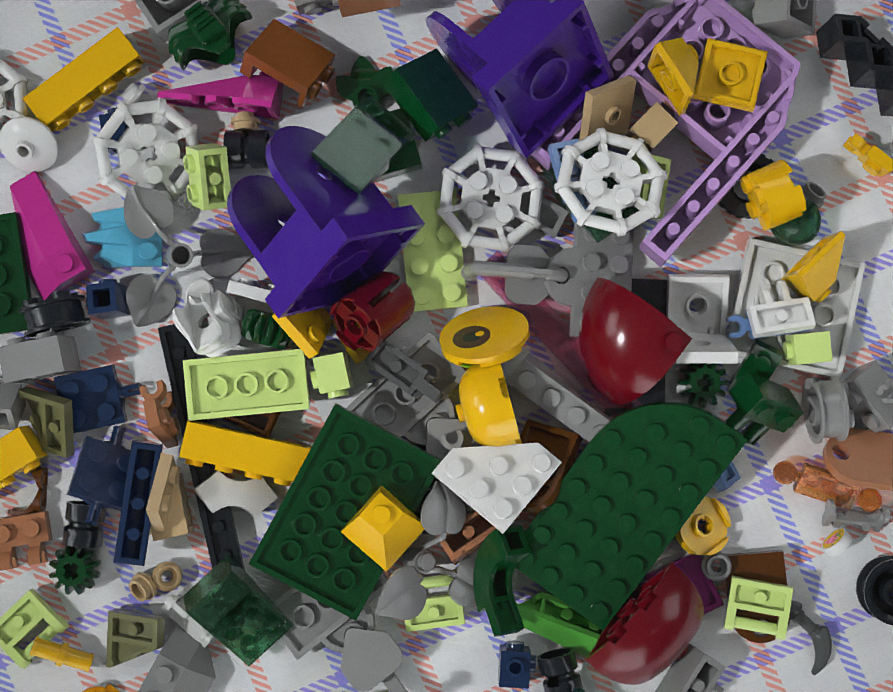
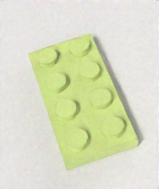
M453 189L451 205L458 204L456 189ZM441 191L398 195L399 207L412 205L425 222V225L410 240L409 245L403 249L406 283L412 289L415 299L414 312L468 307L466 282L461 275V270L464 266L462 243L444 219L437 215L436 211L439 209ZM455 212V216L459 219V212Z
M301 349L183 360L188 421L311 409L306 356Z

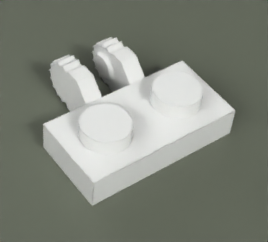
M783 280L778 281L776 284L779 301L772 302L767 284L758 285L761 304L748 306L747 309L754 338L814 329L816 322L809 297L791 299L787 283Z

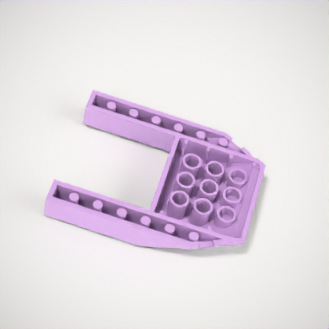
M675 0L672 4L665 7L649 10L607 55L615 76L608 83L628 75L635 78L636 86L634 93L651 107L658 102L678 122L675 127L714 159L711 165L641 242L638 249L659 267L666 263L784 129L801 65L797 59L725 0ZM681 37L687 45L691 44L698 54L699 64L696 82L708 38L767 51L755 109L753 112L693 99L692 97L686 112L679 116L647 67L654 45L662 41ZM584 105L530 155L548 172L553 168L547 150L549 144L580 138Z

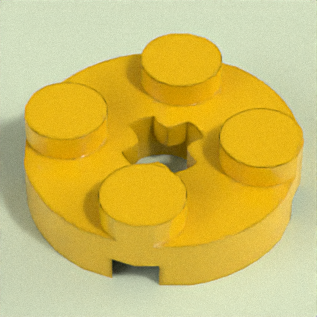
M705 496L675 535L678 543L691 555H713L718 553L725 547L729 537H726L727 527H731L729 513L719 500ZM699 520L706 521L704 533L698 529Z

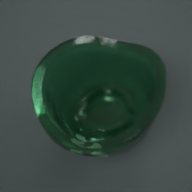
M805 197L806 211L802 212V216L770 229L777 241L784 245L796 246L809 243L817 236L821 225V215L813 201Z

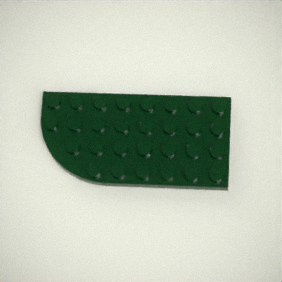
M676 402L649 403L634 407L617 415L594 435L561 482L560 492L555 501L547 508L539 511L526 528L524 534L531 553L523 558L515 568L597 627L604 630L748 441V438L714 414L688 404Z

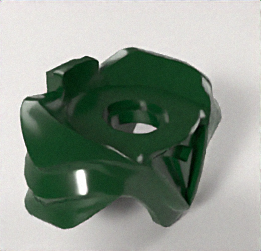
M209 0L205 6L199 1L184 12L186 20L170 28L168 34L169 53L174 55L175 62L180 65L183 71L188 63L193 60H206L221 65H229L236 58V29L241 22L251 20L253 17L247 10V7L239 3V0Z

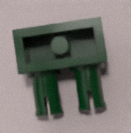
M748 372L729 392L737 409L725 422L739 432L741 431L748 438L747 443L756 445L770 429L784 433L794 425L795 421L804 412L789 388Z

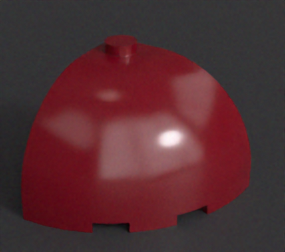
M598 277L582 309L584 314L581 332L579 331L581 356L584 357L589 371L588 375L595 387L607 400L617 405L629 403L650 390L668 372L693 339L645 300L626 288L604 278Z
M673 563L669 564L634 589L602 631L586 661L602 675L613 681L636 685L652 680L675 660H681L687 653V646L698 631L704 617L703 602L695 585Z

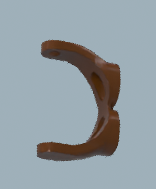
M39 466L31 471L38 486V492L31 505L25 510L9 509L8 515H26L37 511H45L48 485L47 467Z

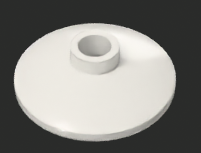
M16 117L5 123L0 131L1 151L6 159L17 168L28 172H41L50 168L56 161L59 150L58 142L53 132L42 122L30 117Z

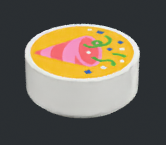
M838 528L824 539L822 549L831 557L838 556L849 548L852 543V536L844 528Z

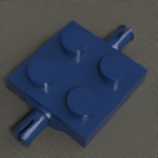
M114 364L54 377L57 396L72 400L73 433L127 422L128 419L125 411L126 397L141 395L139 389L130 391L141 386L139 382L122 386L117 377Z
M113 426L110 441H101L86 436L83 441L67 495L82 499L90 505L85 522L88 524L90 522L91 525L98 524L101 509L112 508L118 511L122 509L131 451L121 445L126 431L123 427L120 429V426Z

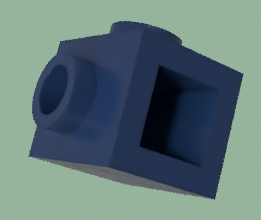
M116 279L99 280V283L86 285L88 315L99 319L130 316L126 303L127 286L118 283Z
M507 641L506 645L500 644L499 687L529 689L530 673L535 674L536 655H531L529 646H524V642Z

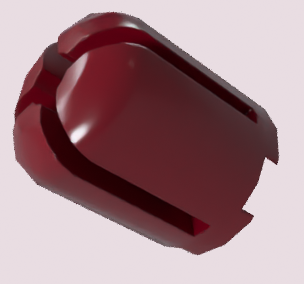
M386 271L371 274L331 307L330 317L334 314L335 323L339 329L336 335L353 351L361 348L370 350L369 353H371L407 322L413 314L415 299L412 289L406 282L402 283L392 293L390 292L400 280L398 275Z

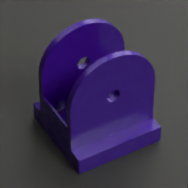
M492 0L501 13L474 38L445 15L437 11L432 12L426 18V24L433 38L459 72L482 94L511 146L525 158L531 155L584 105L586 91L605 85L615 77L583 0H555L553 3L548 0Z
M300 126L280 128L269 139L265 149V156L273 178L262 175L244 177L234 185L227 198V210L234 228L275 285L265 300L278 319L334 305L371 274L383 271L425 225V222L412 205L392 208L359 162L342 146L317 131Z

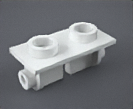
M182 586L174 594H171L161 607L170 618L190 636L200 642L204 648L224 627V624Z

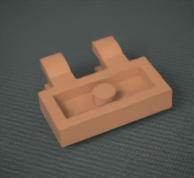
M163 380L156 381L157 391L150 394L149 389L145 385L140 386L139 390L141 396L145 399L143 406L148 429L168 449L179 445L177 434H180V427L176 417L170 416V412L175 408L172 391L167 392L166 384ZM165 397H167V401L163 405H161L160 402H162L165 399Z
M48 511L0 519V571L19 567L15 547L29 544L27 554L29 566L48 562L44 541L53 540Z

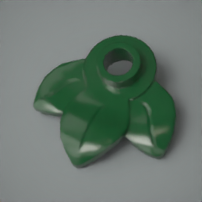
M359 56L352 66L350 76H336L337 90L343 98L352 101L354 108L358 112L372 114L379 109L382 97L389 94L383 84L393 73V69L389 66L376 72L375 68L366 58ZM364 96L372 97L373 100L369 105L362 103Z

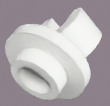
M132 83L121 94L124 98L123 104L137 103L141 99L153 101V98L143 92L145 86L142 83L137 86Z

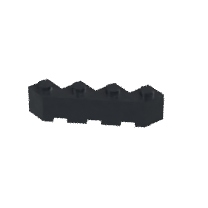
M835 13L816 31L820 58L846 60L850 87L876 89L880 116L893 117V46L884 37L879 40L867 28L870 24L862 16Z

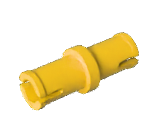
M37 636L29 653L31 656L34 655L53 661L56 666L61 667L63 664L84 670L85 672L89 671L94 658L93 653L90 654L71 648L69 643L63 642L61 645Z

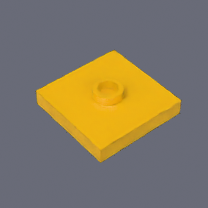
M708 38L693 99L753 112L768 52Z

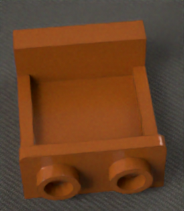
M273 19L245 51L240 73L250 78L257 69L263 71L300 94L297 105L303 107L309 99L313 101L317 97L322 82L327 84L335 71V68L332 67L335 54L278 20Z

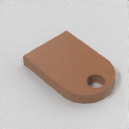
M849 428L845 441H838L835 437L828 439L823 448V461L832 476L842 483L851 486L893 491V433H874L872 430ZM832 450L842 451L846 459L840 460L836 458Z

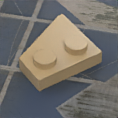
M164 453L160 455L146 508L153 530L166 532L168 515L172 505L173 485L177 484L180 468L176 466L174 456Z

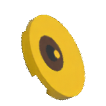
M490 306L473 309L456 316L444 326L439 340L442 353L450 362L459 366L463 363L480 364V367L484 368L504 363L517 356L522 351V346L530 337L528 321L522 313L507 307Z

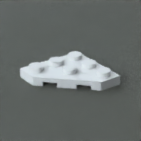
M539 443L513 444L500 447L452 448L432 474L503 534L562 462Z

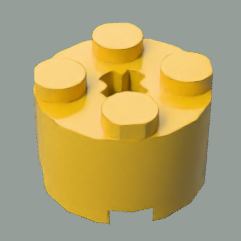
M783 160L771 163L739 179L742 190L749 198V202L746 203V209L752 219H759V223L764 231L803 215L802 212L806 211V201L801 185H794L788 175L793 170Z

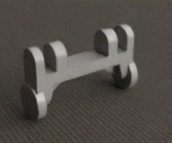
M827 499L825 512L822 516V526H828L832 522L833 527L840 528L841 524L845 523L861 525V529L864 531H869L873 527L874 532H880L884 523L889 522L890 507L882 505L881 509H877L874 513L846 511L836 508L834 499Z

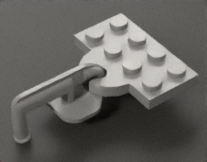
M574 222L573 248L563 249L553 255L551 259L539 246L516 245L507 253L506 263L474 261L463 266L461 275L467 281L475 280L478 275L505 277V294L515 304L536 305L550 295L559 304L571 307L569 337H579L584 314L582 309L586 297L598 277L610 280L631 291L634 228L627 231L625 236L618 237L616 233L586 225L581 227Z
M430 332L422 337L405 355L429 371L430 375L435 378L431 385L443 393L437 404L424 394L420 400L410 396L381 375L346 408L400 438L405 436L413 443L426 445V452L443 460V456L449 453V449L445 448L441 443L442 434H446L447 441L450 444H455L458 441L456 430L460 429L465 438L462 448L481 446L470 435L466 422L460 423L459 419H455V408L448 396L459 386L465 370L444 357L440 343Z
M382 572L356 621L293 587L262 611L297 660L322 642L330 650L343 653L341 671L354 689L367 692L383 682L390 692H408L394 673L403 661L401 648L389 633L374 630L375 614L370 603L380 596L388 580L384 572Z

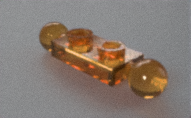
M780 461L774 466L773 476L775 480L785 485L794 482L793 490L795 493L826 502L827 499H834L836 506L851 510L854 502H858L859 506L867 512L876 511L882 505V496L876 489L866 488L861 491L863 487L842 483L832 476L827 469L804 462L801 470L798 471L795 465L789 461Z

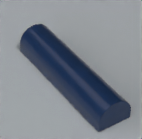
M139 440L132 441L113 563L145 566L151 527L146 508L163 444Z

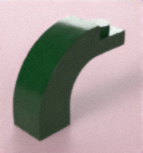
M522 525L509 526L503 534L498 529L492 531L482 542L476 556L473 573L476 606L478 612L486 611L494 637L518 633L524 629L512 589L515 567L523 558L531 553Z

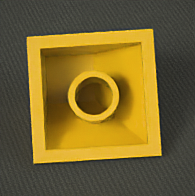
M682 37L662 41L654 45L647 65L679 116L686 112L694 95L699 64L695 48L691 44L687 45Z
M839 231L823 237L781 278L786 281L787 285L799 298L809 297L810 303L815 301L820 303L831 293L829 287L836 281L845 234Z
M381 485L341 530V533L387 572L424 531V528L421 524V519Z

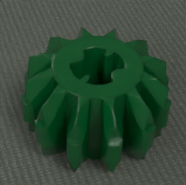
M251 309L247 311L245 318H243L241 335L249 341L282 349L287 347L289 340H291L288 334L273 319V313Z
M688 363L691 371L684 368L680 369L679 372L686 376V379L677 380V385H685L686 388L681 390L679 394L681 397L691 394L688 404L694 405L698 400L699 407L706 408L707 400L711 405L718 404L715 394L725 397V391L719 388L720 385H729V381L720 380V377L726 373V370L718 369L715 371L717 364L709 363L707 366V363H698V365L697 363ZM703 375H705L703 379H708V386H703V391H701L702 386H697V380L702 379Z
M66 546L65 551L61 549L56 551L55 556L57 560H52L49 563L52 568L56 569V571L49 574V577H57L59 580L56 582L55 588L58 589L65 585V594L68 595L74 590L79 595L85 592V587L93 588L95 586L93 579L101 576V573L94 569L101 565V561H93L91 559L96 553L95 550L92 549L85 553L86 548ZM74 564H77L79 567L76 571L77 574L72 572Z

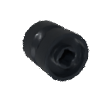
M225 130L223 146L227 147L229 169H243L247 164L251 168H268L265 149L270 139L269 131L251 130L249 135H246L243 130Z
M67 501L65 519L69 521V524L64 527L62 544L79 548L101 547L104 530L99 527V524L105 521L106 509H101L98 524L91 525V522L89 524L85 522L90 505L84 501Z
M573 648L550 650L537 656L540 674L546 677L542 682L545 692H573L575 687L583 689L580 674L574 671L578 665Z

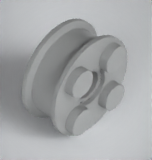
M836 375L830 376L828 381L816 382L813 378H807L803 385L802 404L805 425L810 439L815 444L821 443L823 438L835 437L838 441H845L849 428H853L855 425L854 414L852 410H849L847 399L849 397L848 383L846 380L841 381Z

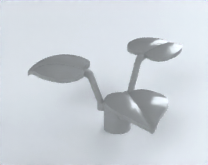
M132 185L124 200V219L128 229L141 239H148L157 232L169 246L166 251V258L170 266L158 280L151 275H140L134 278L127 287L126 303L133 323L137 327H142L160 321L174 308L177 299L176 290L173 286L163 282L176 267H186L192 262L193 257L202 256L200 264L207 274L216 278H225L237 272L253 254L241 237L224 229H211L203 233L199 239L201 250L192 251L191 247L187 244L174 243L161 229L168 227L173 221L174 207L171 200L157 190Z
M435 481L431 492L422 505L420 515L421 524L425 531L438 537L425 544L420 543L418 548L412 547L404 552L402 557L404 567L394 571L387 580L377 603V615L400 620H410L418 616L423 610L427 599L426 589L420 584L423 581V576L420 573L426 574L431 570L454 578L449 585L448 593L455 603L464 607H477L473 586L476 557H468L461 560L457 566V571L454 572L435 565L436 560L433 553L427 550V548L445 540L447 533H459L466 519V509L463 500L441 481Z

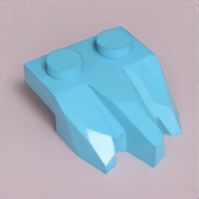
M124 207L91 213L93 221L100 223V228L83 233L82 236L86 243L101 246V250L94 254L93 260L106 268L162 267V238L157 232L148 239H141L135 236L125 223Z

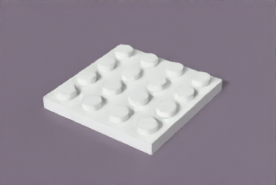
M752 238L747 239L731 316L739 315L746 319L745 310L748 309V306L761 304L758 294L759 284L766 283L770 290L772 302L779 301L776 292L777 282L783 281L781 278L808 251ZM844 258L840 259L836 281L829 287L831 293L820 303L816 301L810 303L816 322L814 329L757 338L783 351L782 346L783 342H786V335L830 331L833 361L789 365L788 359L786 360L783 355L778 366L826 377L836 375L842 379L866 263ZM787 285L791 299L799 298ZM732 321L729 323L727 337L729 333L738 331L739 325L737 322ZM746 331L739 338H729L737 349L738 357L745 358L756 340L750 339L749 331Z

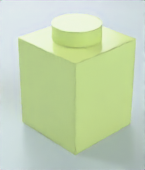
M830 331L785 336L786 342H783L782 349L784 358L788 359L789 365L833 361Z

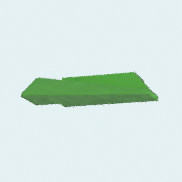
M545 592L535 594L531 600L517 604L524 628L561 646L573 648L574 652L588 657L603 631L560 599Z

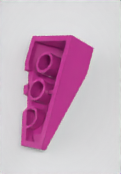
M262 71L259 72V75H252L250 78L244 75L159 91L157 98L166 99V103L169 105L235 114L248 111L253 112L257 117L279 119L284 84Z
M33 171L10 185L14 209L19 217L28 275L41 298L48 300L52 298L51 294L64 291L96 272L38 173Z

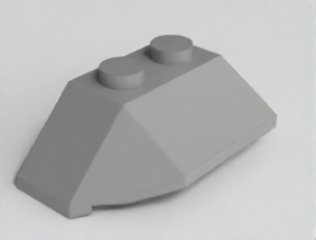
M177 625L158 654L138 692H208L216 678L209 646L207 645L204 648L200 642Z

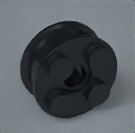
M70 290L51 294L52 299L41 300L40 298H33L22 301L23 307L18 309V313L24 314L28 331L24 333V337H37V333L46 331L63 332L91 323V318L85 317L82 301L86 299L85 295H78V292L70 293Z
M880 556L869 561L860 571L856 582V594L860 605L868 614L883 623L893 625V597L888 595V589L893 584V556Z

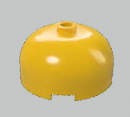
M501 363L481 368L480 364L471 365L464 372L459 383L461 404L455 405L459 422H466L470 435L481 446L500 447L522 444Z

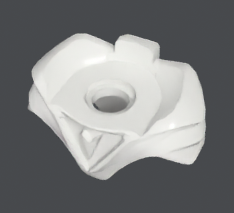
M204 277L188 285L185 307H175L172 309L175 326L189 341L193 351L197 354L206 355L210 358L220 356L235 347L242 338L240 326L242 325L243 318H245L244 309L232 297L219 291ZM211 316L213 319L212 323L206 328H201L202 321Z

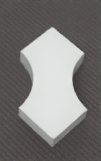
M215 471L193 489L212 513L223 507L236 506L244 509L251 516L256 517L278 498L263 478L262 480L251 478L246 481H235L227 478L220 471Z

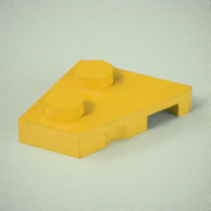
M324 308L279 319L275 313L272 315L273 319L309 359L319 354L332 325V319Z

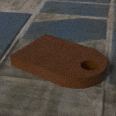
M527 419L520 434L522 444L539 443L562 462L522 510V512L533 513L547 508L555 501L560 492L561 482L569 471L583 439L577 433Z
M783 550L726 554L732 564L731 572L725 579L727 599L732 575L787 585ZM741 609L736 610V616L756 620L763 619L772 623H777L778 616ZM734 628L740 636L751 642L767 643L776 639L775 635L757 634L754 631Z

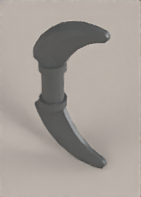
M792 600L790 619L794 623L797 622L812 638L815 659L811 673L816 675L826 666L832 650L831 635L826 626L815 624L804 614L805 612L802 610L800 602Z

